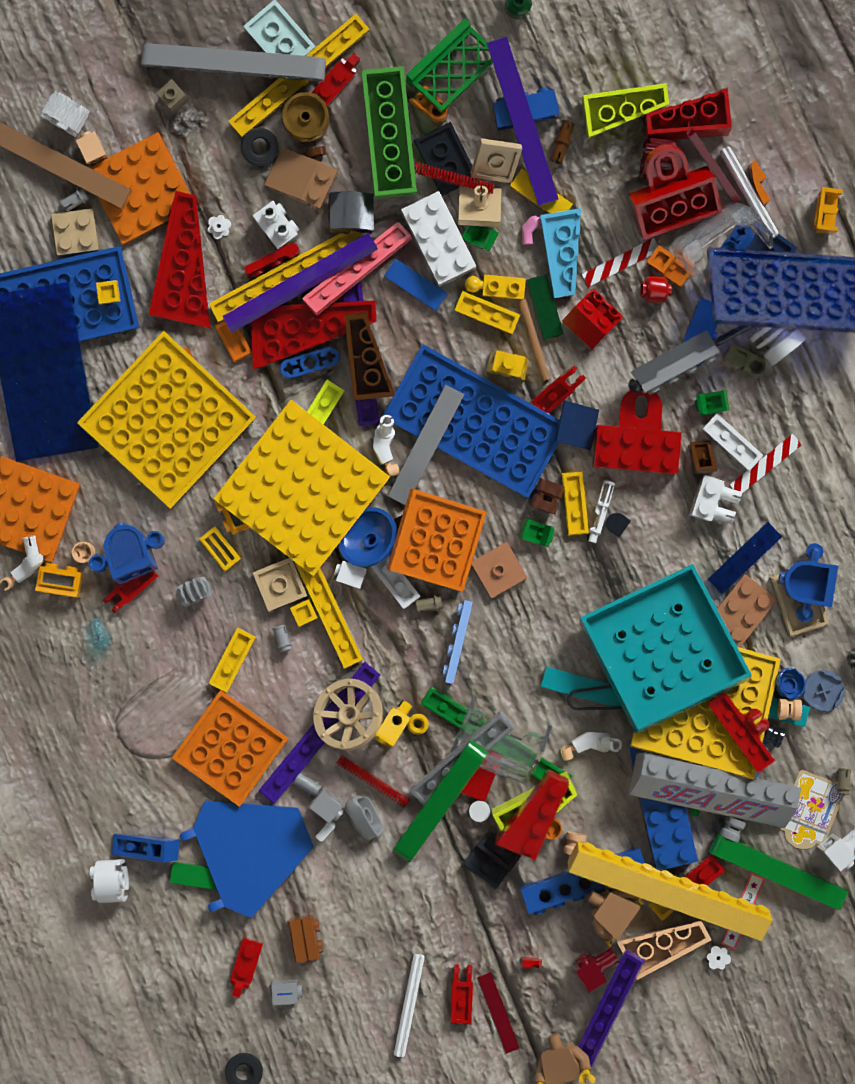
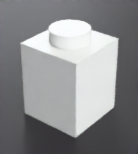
M343 561L342 565L337 564L334 576H337L336 581L361 589L367 569Z

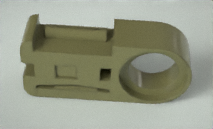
M735 344L729 346L723 358L724 362L728 360L740 368L743 367L742 371L752 376H759L766 369L764 359ZM756 360L761 363L762 368L759 372L751 370L750 364L752 361Z

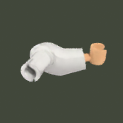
M384 415L380 419V425L375 430L373 450L380 464L385 463V472L391 477L399 475L398 465H391L390 463L393 460L390 444L395 435V430L392 427L394 419H391L392 417L389 415Z
M35 535L30 536L31 545L29 544L28 537L22 538L26 557L11 572V577L7 576L0 580V583L8 582V587L4 591L13 588L15 581L20 583L31 576L43 563V555L38 551Z
M586 732L572 740L573 745L563 746L560 752L563 760L567 761L574 757L572 752L574 750H577L578 753L590 748L600 752H608L609 750L618 752V749L621 750L622 742L619 739L612 738L608 733Z

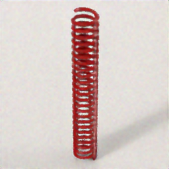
M418 162L415 163V174H421V176L424 175L434 179L437 178V180L440 179L443 182L453 183V185L456 183V186L472 188V190L478 184V186H481L480 191L482 192V186H484L485 181L481 185V180L478 183V179L475 182V178L472 180V177L469 179L465 175L462 179V174L459 177V173L456 176V173L453 174L451 172L449 176V171L446 174V170L443 173V169L440 171V168H438L436 173L437 168L435 167L433 171L434 167L432 166L430 170V165L426 171L427 164L425 167L422 164L420 169L421 163L418 164V167ZM486 182L485 187L488 189V195L493 194L494 183L491 186V182L489 185Z
M344 755L335 762L338 766L341 765V768L344 767V770L347 768V771L352 773V775L355 774V777L358 776V779L361 781L363 780L366 784L369 783V786L372 785V788L377 789V792L380 791V793L383 792V795L386 794V797L391 798V801L394 800V802L397 801V804L400 803V806L403 808L410 801L403 793L397 792V789L394 790L386 782L383 783V780L380 781V778L378 779L372 773L369 774V771L366 772V769L364 770L358 764L355 765V762L350 761Z

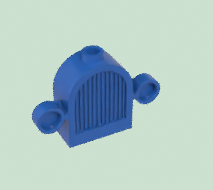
M124 522L118 523L105 538V557L99 554L93 555L89 560V567L93 571L101 573L109 566L113 580L119 584L125 583L158 569L152 548L160 549L163 547L165 537L158 531H152L146 537L137 528L126 525Z
M817 543L809 544L806 547L805 554L810 559L809 561L792 563L784 572L780 571L778 577V584H782L785 594L790 599L803 603L795 612L796 618L801 622H808L813 618L814 613L811 604L832 607L838 565L818 562L823 556V548Z

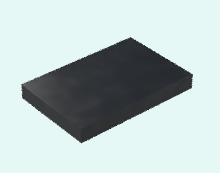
M451 122L413 140L424 164H427V169L430 165V170L432 166L434 167L433 171L435 167L437 168L436 173L438 168H440V171L443 169V173L444 170H446V174L449 171V176L453 172V174L456 173V176L459 173V177L462 174V179L464 175L470 179L473 165ZM432 178L441 196L462 187L456 186V183L453 185V183L450 184L449 182Z

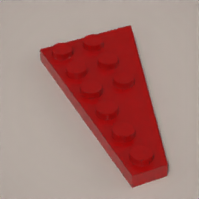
M175 191L149 315L210 328L196 195Z
M376 301L332 303L317 316L306 304L278 306L251 322L253 370L346 335L345 314L367 312L370 323H376Z

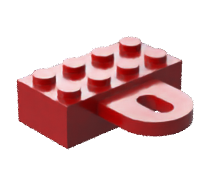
M661 145L649 153L644 164L648 187L628 193L636 228L643 240L723 212L716 179L709 167L704 166L689 171L686 156L675 145ZM668 156L670 157L672 168L669 172L662 173L660 160Z
M628 391L620 403L618 426H596L592 468L667 475L678 474L682 432L661 430L662 401L656 392L649 395L648 392L642 394V392L633 393ZM639 396H644L648 402L647 414L644 418H638L635 415L636 399Z

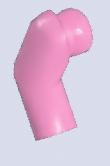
M532 216L522 226L523 245L533 244L532 232L537 228H541L540 217Z

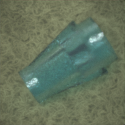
M101 617L90 620L92 644L96 647V650L111 646L113 638L102 622Z

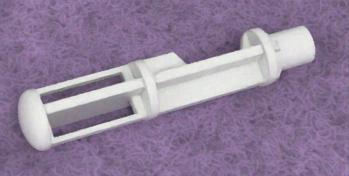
M611 480L603 481L595 509L597 514L594 526L589 528V542L596 543L598 536L601 534L615 483ZM604 485H605V489H604V492H603V496H602V499H601V501H600V498H601V495H602V491H603V488H604Z

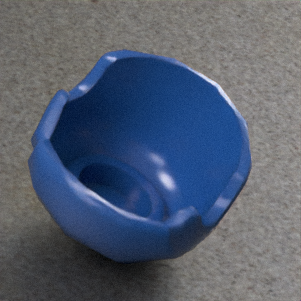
M785 668L777 674L775 691L779 696L785 699H796L803 694L806 682L804 676L796 668Z

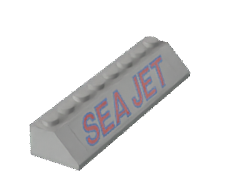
M645 753L636 754L629 795L781 828H786L798 809L801 793L800 787L759 778L750 780L723 770Z

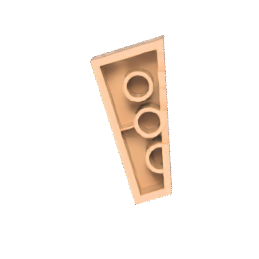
M698 920L618 940L617 943L622 953L628 949L645 960L636 978L638 980L711 941V938L702 921Z

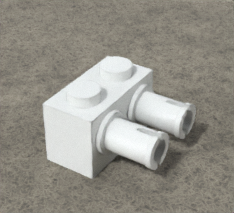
M271 201L255 213L253 217L278 250L299 238L297 233L299 228L293 220L288 221L284 215L287 212L280 203L276 205L274 201Z
M703 475L701 476L689 516L707 522L717 519L732 525L734 519L726 515L735 517L736 512L718 507V501L724 499L739 504L740 499L732 495L741 497L742 491L727 488L724 484L725 481Z
M855 828L843 839L832 833L817 846L828 861L839 871L843 869L848 870L854 864Z

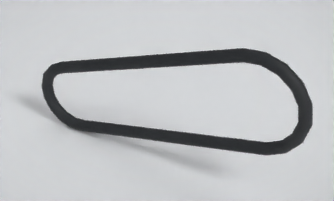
M611 685L576 689L571 691L567 697L568 705L574 710L623 709L622 706L575 707L570 702V698L574 693L612 688Z

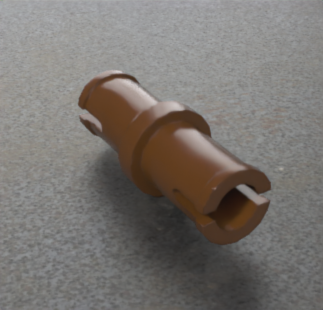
M562 120L558 136L554 139L555 146L550 161L554 162L556 160L555 163L557 164L563 163L566 149L571 143L569 139L575 124L573 122L568 124V120Z

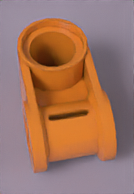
M422 85L424 89H430L426 85ZM420 92L414 98L411 97L409 99L410 103L432 122L441 124L446 121L448 110L446 109L441 116H435L433 111L436 107ZM435 95V99L443 105L444 102Z

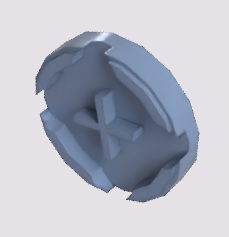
M819 670L811 673L805 679L806 686L803 698L812 709L821 712L830 711L838 707L843 701L845 690L842 680L835 673Z

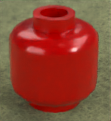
M647 276L644 281H641L640 296L644 298L645 302L662 304L667 300V297L671 296L672 285L668 284L665 277Z

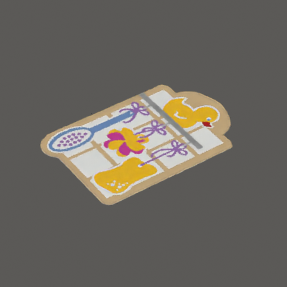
M800 770L794 783L795 787L801 788L798 809L786 828L779 827V829L785 831V837L792 846L799 849H809L815 846L816 843H822L828 837L844 794H837L835 789L837 781H830Z

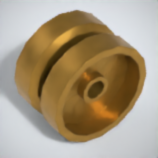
M302 92L292 96L285 103L282 112L283 123L288 135L295 141L303 144L314 143L327 133L329 113L325 102L318 95ZM308 115L310 116L308 120L302 119V117L306 118Z

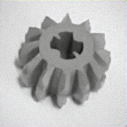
M205 577L190 580L175 589L176 597L184 607L196 604L212 594L211 586Z

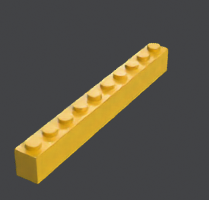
M577 841L568 860L570 873L760 941L763 940L773 921L770 910L763 905L757 906L749 903L746 899H737L724 891L712 890L705 884L699 885L693 883L688 878L676 877L666 870L660 871L654 869L649 864H640L630 857L615 855L610 850L596 848L588 842L582 843Z

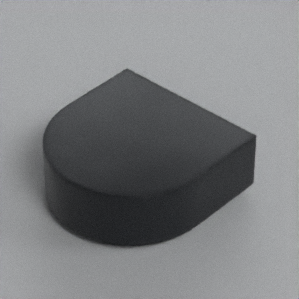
M613 513L607 517L606 527L612 534L620 538L631 520L621 513Z

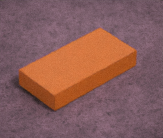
M225 320L214 325L234 363L252 354L240 329L232 333Z

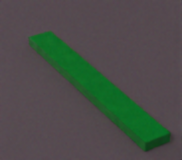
M432 686L420 703L470 736L487 722ZM508 734L490 748L539 780L542 779L548 770L557 774L565 772Z

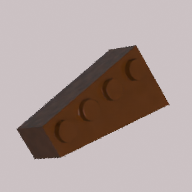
M367 312L345 314L353 400L395 396L396 392Z

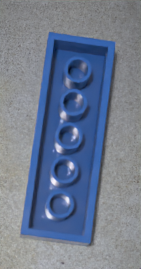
M627 745L632 772L637 753L673 759ZM638 797L654 868L664 870L698 862L686 807Z

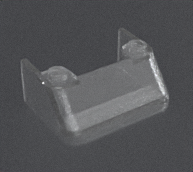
M729 202L722 207V213L705 218L673 241L672 251L674 256H676L704 294L708 292L706 278L695 264L703 258V247L735 225L743 228L752 226L769 249L773 247V233L751 207L740 202Z
M473 695L453 742L451 752L484 725V714L478 709H473L477 696ZM547 726L543 736L536 732H529L523 738H519L508 733L488 750L487 756L479 767L519 783L528 782L544 753L552 726Z

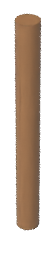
M526 299L518 301L542 382L549 380L550 376Z

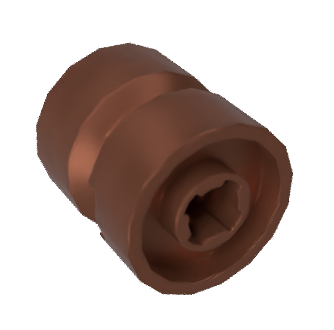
M539 478L536 486L538 492L533 495L530 506L555 515L559 505L557 499L562 497L565 487ZM544 495L551 497L549 502L542 500Z

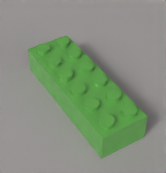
M404 66L362 70L375 200L417 196Z

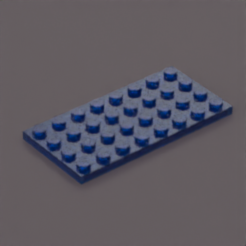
M708 248L707 262L714 324L855 333V257Z
M69 282L0 293V380L16 462L99 448V443L77 423L92 407Z

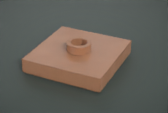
M507 542L472 561V566L491 599L528 578Z

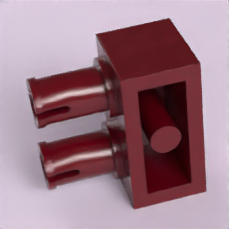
M612 947L596 957L592 956L591 953L588 955L586 953L581 954L575 959L576 962L573 963V966L590 993L607 982L604 971L620 961Z

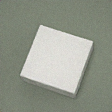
M333 821L327 822L315 837L320 842L323 841L335 828V823Z

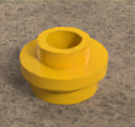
M422 714L412 715L408 722L409 730L416 735L426 732L429 725L427 718ZM416 720H420L422 722V726L420 728H416L414 726V722Z

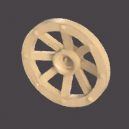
M357 679L339 680L328 686L319 696L314 708V726L319 737L326 744L339 750H354L367 744L376 735L382 722L383 708L377 692L365 682ZM347 688L348 704L346 705L335 694ZM355 688H359L366 693L355 706ZM330 698L340 708L339 712L324 711ZM371 699L373 712L361 713L362 709ZM323 718L339 719L340 721L326 730ZM372 719L370 726L365 730L360 721ZM345 727L342 741H337L330 737ZM355 727L361 736L349 741L352 729Z

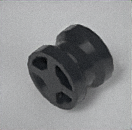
M769 723V728L764 733L762 743H771L773 747L779 748L785 735V729L781 727L775 728L773 724Z

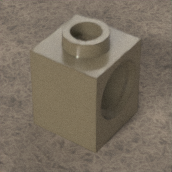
M172 79L156 93L158 98L172 113L188 101L186 94Z

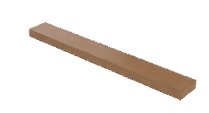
M0 122V146L122 209L124 208L132 192L131 189Z

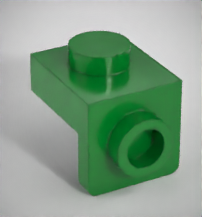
M466 225L461 236L472 246L490 252L499 233L485 226Z
M727 390L696 395L695 407L700 415L730 411Z
M524 518L518 538L549 547L554 538L555 527Z

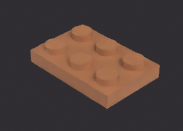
M746 574L742 575L717 607L737 647L743 645L777 601L774 596Z

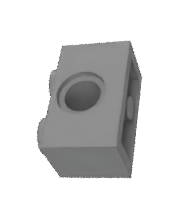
M323 787L309 808L330 823L332 819L337 821L344 810L342 808L344 802Z

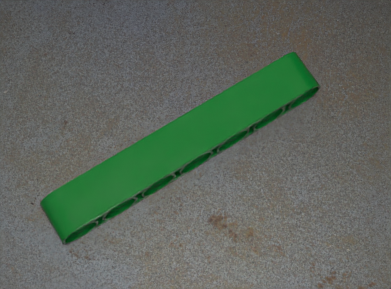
M472 740L468 742L392 850L409 863L481 765L489 751Z
M719 833L716 834L709 853L840 911L849 893L848 890L745 844L725 838Z

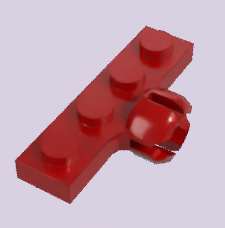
M723 692L708 703L710 709L757 773L776 761L759 737L769 728L768 720L764 718L757 724L754 723L763 714L759 709L753 708L749 712L742 714L726 692Z

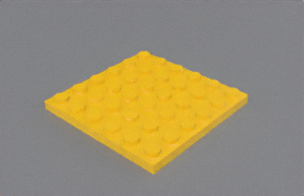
M163 331L77 423L171 509L250 425L256 416Z
M290 400L213 499L314 576L390 476L293 400Z
M738 647L752 676L749 681L726 691V693L742 714L749 712L753 708L759 709L763 714L754 721L757 724L764 718L768 719L781 659ZM709 661L703 662L705 667L711 666ZM648 688L647 693L652 695L654 694V690L652 688ZM718 696L637 735L633 732L630 744L632 748L695 765L723 770L753 780L756 774V770L708 706V703ZM763 732V733L759 736V737H760V740H761L762 742H763V737H764V733H765V732Z

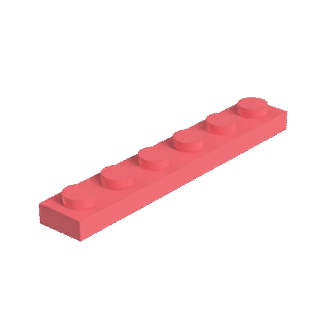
M399 222L395 223L374 240L378 250L324 280L302 298L303 302L316 316L319 315L412 240V235Z

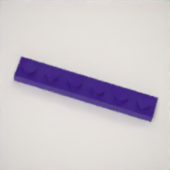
M628 949L624 951L578 1045L589 1056L591 1067L594 1065L645 962L643 958Z

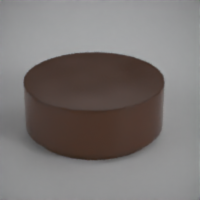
M325 146L306 149L305 153L306 157L315 158L326 155L327 151Z

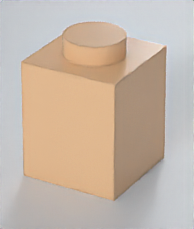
M91 131L85 132L79 136L80 139L76 140L89 167L108 158L95 131L92 133Z

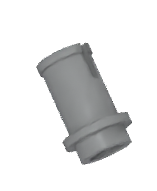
M77 188L75 193L62 199L61 203L64 208L66 207V211L69 212L81 203L86 204V200L89 197L83 188L80 190Z
M281 625L273 628L278 644L277 649L280 650V653L291 650L293 643L289 640L286 626Z
M302 773L297 776L293 783L308 792V796L312 795L315 797L321 789L318 781L315 783Z

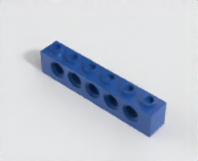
M638 846L615 854L621 857H630L640 864L645 863ZM568 870L521 886L520 889L529 914L538 915L546 911L545 908L551 906L559 908L565 905V901L571 899L573 901L582 900L585 898V894L590 893L592 890L602 893L609 886L590 880L588 886L581 887L579 880L582 877L570 873ZM562 884L570 885V891L562 894L559 892V887ZM542 891H549L551 893L548 900L543 901L539 898Z

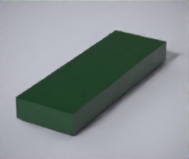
M547 274L527 279L526 282L543 340L564 335Z

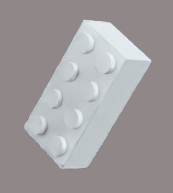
M439 191L401 209V214L438 287L476 270V264Z

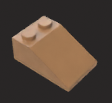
M281 148L264 186L321 212L339 174L338 170L322 162Z

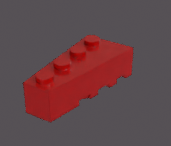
M728 87L713 94L709 93L694 100L684 101L676 106H669L647 113L644 119L645 138L689 139L686 131L691 128L699 138L729 136L732 123Z
M548 770L532 790L529 797L521 804L518 811L506 823L504 829L496 836V845L536 860L569 786L568 778Z

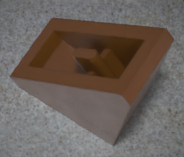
M711 440L690 442L693 475L717 472Z

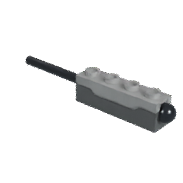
M773 307L713 340L706 330L631 371L634 378L628 384L630 391L633 393L642 392V394L648 392L651 395L660 390L659 385L667 382L669 385L679 379L677 375L683 372L688 375L697 370L696 365L704 362L706 365L716 359L714 355L719 353L718 346L778 315V310L776 307Z

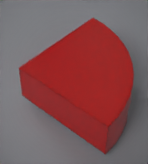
M522 956L521 966L528 969L532 967L540 968L542 967L543 959Z

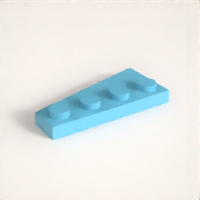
M582 208L540 215L553 298L575 295Z

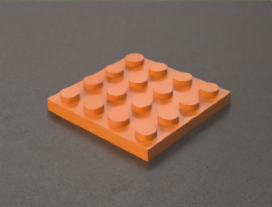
M159 132L89 167L132 190L123 209L98 197L123 245L169 222L175 191L191 194Z
M1 456L0 544L26 553L22 538L28 537L29 544L31 545L30 536L35 535L38 551L43 555V560L53 563L81 484Z
M410 488L387 570L463 592L487 512Z
M220 690L175 752L172 759L240 807L289 738L226 692Z

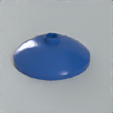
M376 507L366 508L338 544L342 556L349 563L357 567H371L384 561L391 554L398 530L395 520L383 509Z

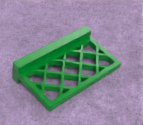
M464 18L406 74V83L411 88L417 89L433 106L443 113L493 64L491 59L489 61H480L479 51L489 52L488 42ZM471 35L477 40V47H465V39ZM453 51H462V61H450V54ZM465 51H477V61H465ZM438 65H448V75H435V68ZM450 65H462V75H450ZM465 65H477V72L474 75H465ZM424 79H433V89H424L419 83ZM435 79H448V89H435ZM450 79H462L463 86L459 89H450ZM435 93H448V100L441 105L435 99Z

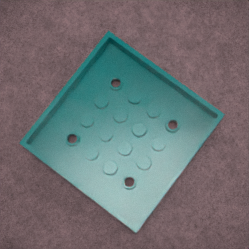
M694 564L580 617L579 624L636 735L749 681L752 676ZM680 606L682 610L677 612L674 607ZM623 632L626 637L623 639L619 638L618 633ZM709 661L711 666L705 667L703 662ZM652 688L654 690V694H648L647 689Z

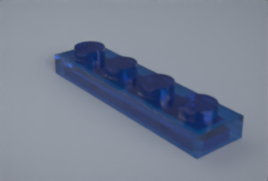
M766 522L707 580L720 594H723L782 536L769 522Z

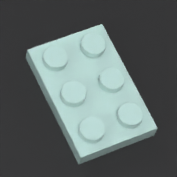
M273 0L243 26L265 53L306 56L316 47L276 0Z

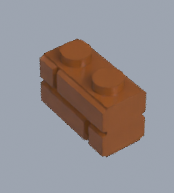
M314 914L290 918L288 925L295 963L320 959V953H323L324 949L322 940H318L317 932H320L319 920H314Z

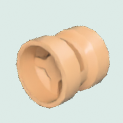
M79 542L72 549L73 558L80 563H88L90 558L96 554L94 546L87 542Z
M779 699L777 708L778 719L786 720L787 718H792L793 720L800 721L802 715L801 700L787 701L786 699Z
M567 831V844L564 846L563 853L571 855L577 841L585 843L587 835Z

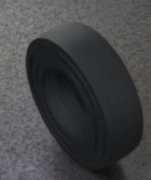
M253 128L243 136L241 140V153L249 163L256 166H264L271 163L277 156L279 149L276 136L268 129ZM259 138L264 139L267 143V150L262 155H256L252 150V143Z
M249 1053L236 1054L228 1061L225 1068V1078L228 1084H259L263 1076L261 1062L257 1057ZM242 1064L248 1065L252 1069V1076L247 1080H241L236 1075L237 1067Z

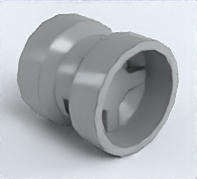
M726 816V824L721 828L719 834L732 841L739 842L741 838L740 832L745 828L746 822L735 817Z

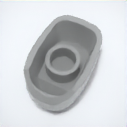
M355 796L346 802L344 810L350 816L352 826L364 839L370 840L382 834L383 824L369 797Z

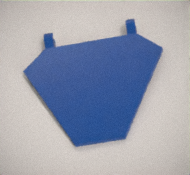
M205 801L194 827L180 834L182 841L197 837L221 899L208 904L209 911L213 912L226 907L250 918L257 913L314 847L299 808L255 804H241L239 807L235 803Z

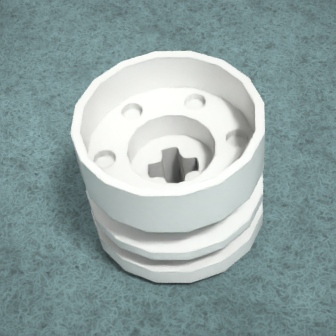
M785 311L764 322L750 338L752 343L758 338L763 340L756 346L757 349L766 345L769 347L763 356L771 366L775 365L807 339L799 328L791 332L787 330L793 322L791 319L785 324L780 322L787 316Z

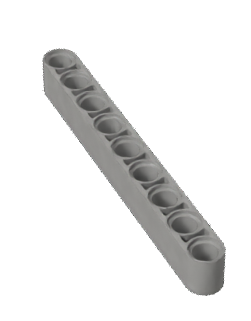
M144 43L141 66L324 81L326 59L313 56Z

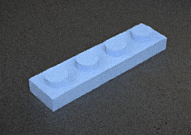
M464 600V603H459L457 616H460L459 624H454L452 631L455 641L454 645L449 644L447 652L450 662L449 665H444L442 677H446V683H454L473 604L470 601Z

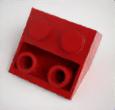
M593 288L567 314L562 322L587 346L593 349L623 316Z

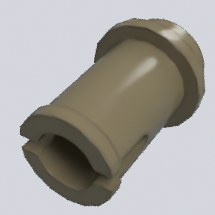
M434 595V598L416 600L418 613L432 610L439 612V609H443L441 597H437V595Z
M838 768L837 787H835L837 794L850 795V791H852V788H850L851 769Z

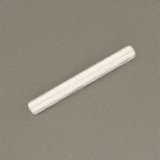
M730 147L722 149L720 155L769 240L775 238L778 235V230Z
M422 954L413 955L394 1049V1055L397 1057H404L406 1053L424 963V955Z

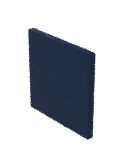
M564 400L555 441L591 451L599 410Z

